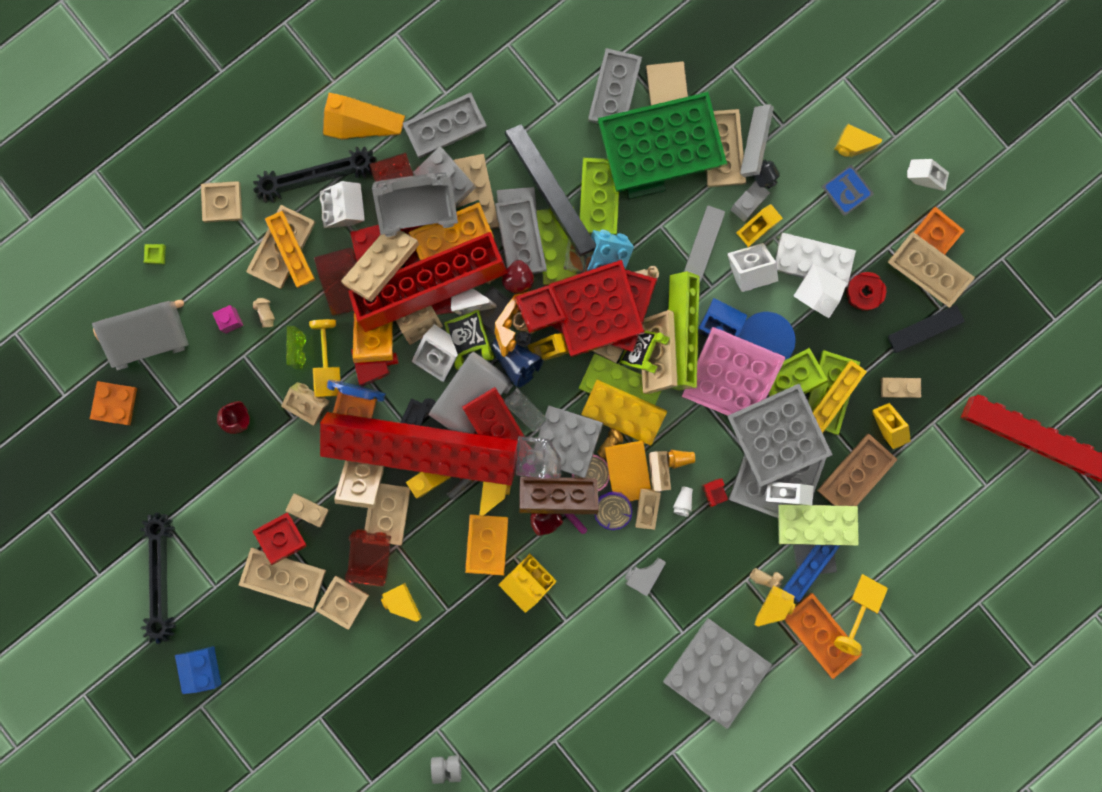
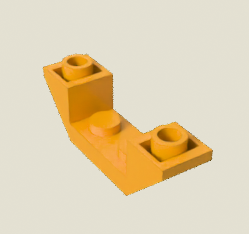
M524 293L514 294L495 322V336L501 355L506 357L509 351L512 352L517 343L515 341V332L509 329L514 315L520 312L514 299L516 296Z

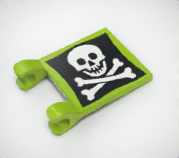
M479 310L444 322L446 332L451 335L458 354L454 361L457 370L465 362L463 356L473 351L482 349V356L485 360L490 361L494 359Z
M644 330L645 333L638 337L634 352L624 350L619 363L655 373L657 366L648 362L656 342L667 345L670 338L662 333Z

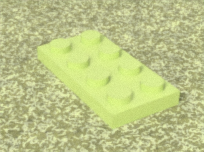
M779 505V544L857 546L858 506Z

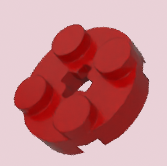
M863 272L851 279L847 287L849 304L863 311H869L878 307L886 297L885 284L882 283L879 279L880 277L875 273ZM868 287V290L871 291V294L865 296L864 293H862V289Z

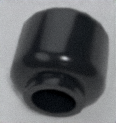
M764 159L760 175H753V178L761 188L767 186L770 189L778 183L777 179L780 177V172L773 161Z

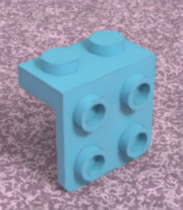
M593 230L591 237L596 247L587 271L619 260L623 261L626 269L634 249L628 237L620 233L614 235L606 230Z

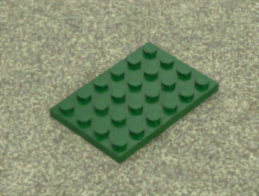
M708 92L598 118L616 192L727 165Z

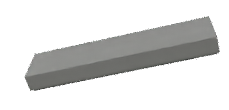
M771 104L754 107L740 172L743 177L760 175L774 109Z
M707 206L684 269V272L688 271L699 275L700 282L725 211L711 206Z

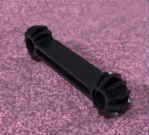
M356 146V152L349 150L351 157L279 176H276L274 171H271L270 174L264 171L263 177L259 174L257 175L259 181H253V184L257 186L253 191L258 193L257 198L259 200L263 199L265 203L271 200L272 203H275L276 197L282 199L280 195L282 192L355 173L356 179H359L361 175L366 179L367 173L373 175L371 169H377L375 164L377 158L373 156L372 150L367 152V148L363 147L360 151L359 147ZM359 160H366L363 166H357ZM272 183L273 188L267 191L266 186Z
M159 512L155 513L154 516L148 515V521H142L145 528H140L141 532L145 531L142 538H149L150 618L143 619L146 625L142 626L141 629L146 630L143 637L150 636L149 642L155 641L156 644H161L162 640L164 642L169 641V636H174L175 634L171 629L177 626L176 624H171L174 617L168 618L167 537H173L170 530H175V527H170L173 520H167V514L161 516ZM156 524H159L161 527L159 534H156L154 531ZM157 622L162 625L161 632L156 630Z

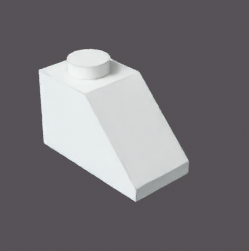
M933 159L911 160L907 171V178L916 185L945 191L949 172Z
M770 482L767 484L766 501L812 505L814 486Z

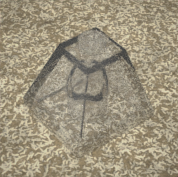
M518 436L516 475L537 478H560L561 457L550 439Z

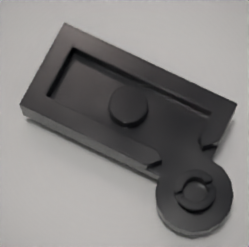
M411 398L400 423L421 426L426 413L429 414L435 405V400L428 398L421 403Z

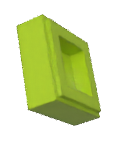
M145 244L144 263L165 265L166 246Z

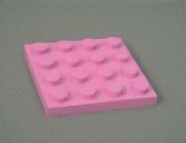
M712 327L697 360V388L684 390L682 397L728 416L766 399L785 360V356Z

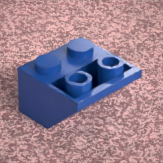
M713 298L698 327V333L708 338L712 327L738 337L747 315Z

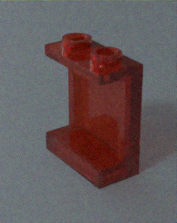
M362 529L353 531L349 537L351 544L345 581L384 587L388 575L392 536L383 532L367 533L366 530Z

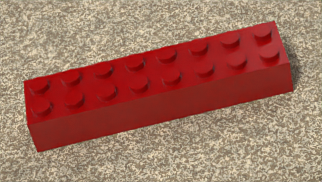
M490 231L399 269L372 302L352 290H349L348 293L357 322L366 333L508 274Z

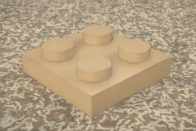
M239 181L201 184L202 221L204 223L242 220L241 183Z
M335 576L315 610L349 630L368 599L369 594Z

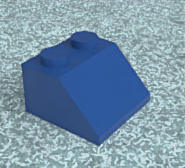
M214 646L175 655L182 694L215 689L222 685Z

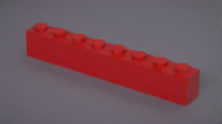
M985 396L969 397L960 418L1102 483V452L1095 451L1093 446L1085 443L1080 444L1076 442L1077 439L1068 435L1062 436L1058 434V430L1051 427L1045 428L1037 420L1023 418L1024 415L1020 412H1010L1006 410V406L1000 403L993 404Z

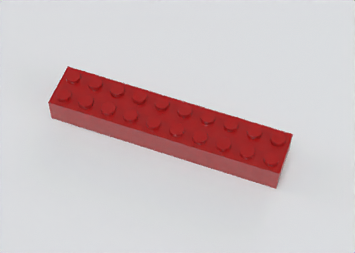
M327 412L320 423V457L510 486L513 482L518 440Z

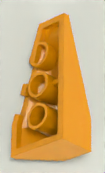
M329 92L324 109L323 135L337 139L401 135L405 116L347 96Z

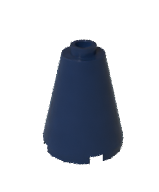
M496 338L491 343V350L513 384L519 388L529 383L534 378L532 376L534 371L539 372L544 360L539 355L519 346L517 343L512 352L509 351L506 357L501 355Z

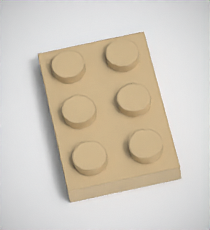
M345 460L334 498L335 504L374 509L385 466Z
M380 483L374 509L368 508L363 540L395 545L403 544L411 492L409 487Z

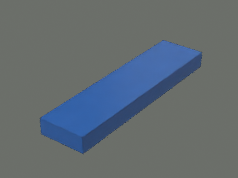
M815 545L782 590L794 595V600L799 602L841 545Z

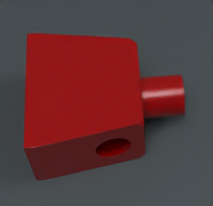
M393 353V360L354 363L359 385L366 386L389 376V366L399 364L397 353Z

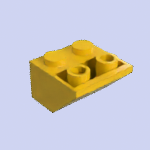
M529 554L500 582L499 586L526 613L557 581Z

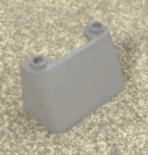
M449 171L382 180L373 183L372 191L381 235L385 234L386 237L395 236L400 229L438 223L443 225V228H449L458 223Z
M175 301L158 303L92 323L111 367H116V370L127 368L128 363L166 351L173 350V353L184 351V347L189 345Z
M473 351L437 400L429 416L449 430L477 434L462 407L496 387L500 395L503 393L508 394L513 386L511 384L512 381L507 375Z

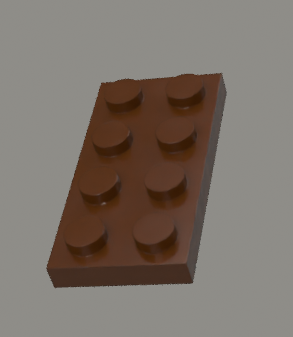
M520 477L519 513L598 515L597 478Z

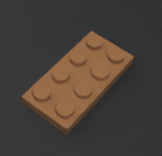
M866 434L817 489V492L833 506H857L898 459L870 434Z

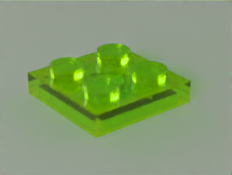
M287 326V365L293 369H302V364H305L306 360L305 353H303V345L306 343L305 334L296 326Z

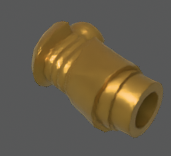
M611 429L608 432L609 438L605 440L597 451L604 460L606 459L605 447L619 445L620 442L623 443V435L616 429Z

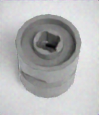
M460 755L448 756L447 759L443 757L431 758L433 784L444 783L446 780L450 783L461 782Z

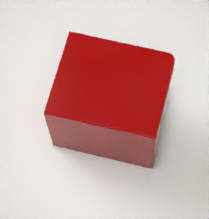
M722 478L701 485L710 507L728 500L723 488L725 484Z

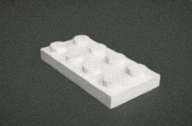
M781 233L775 261L778 272L805 278L815 263L847 282L845 287L847 288L856 250Z

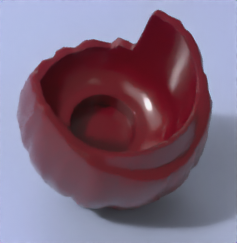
M515 260L506 269L508 274L502 276L504 288L514 294L528 291L534 283L531 269L522 260Z
M232 402L219 410L217 424L223 431L229 434H238L247 430L250 417L243 402Z
M531 514V526L538 536L553 533L564 522L561 514Z

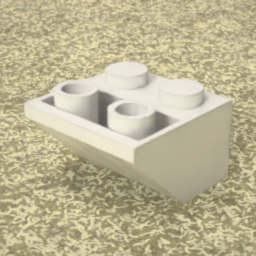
M341 181L320 191L324 228L351 226L365 221L360 183Z

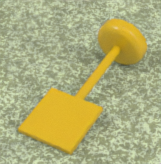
M336 320L309 321L311 329L321 330L323 368H313L314 396H337L338 388L335 387L334 390L327 388L328 380H341L340 367H328L325 330L335 328Z
M863 574L851 599L862 606L850 636H838L834 642L838 649L855 656L860 655L862 651L861 645L854 640L864 612L867 608L878 614L888 590L887 587Z

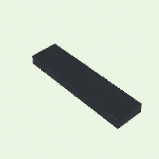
M954 305L887 336V339L894 353H897L965 321L958 306Z

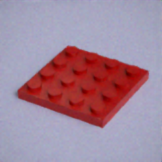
M622 260L549 284L566 317L565 321L560 322L571 357L645 333Z

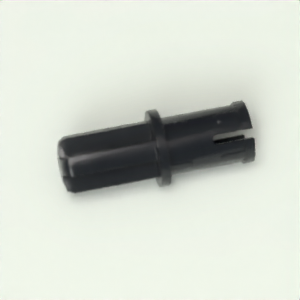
M520 332L516 337V342L519 346L526 347L531 342V336L528 332Z

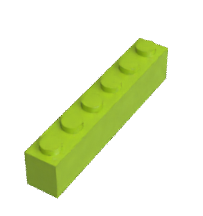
M688 271L670 275L669 310L674 312L677 386L671 389L675 390L697 388L700 276Z

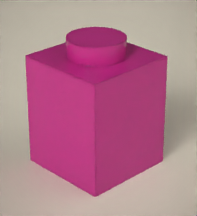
M231 305L212 313L220 331L224 333H229L243 326L236 308Z

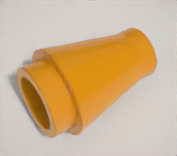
M678 450L667 452L668 464L672 469L695 463L694 452Z

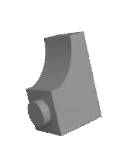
M755 181L736 201L731 211L745 222L770 192L765 188H761Z
M657 558L648 567L629 569L624 578L627 580L626 585L647 596L666 562Z

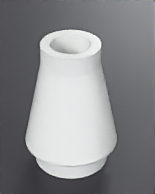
M688 487L681 488L673 506V513L685 517L689 516V513L692 512L693 489Z

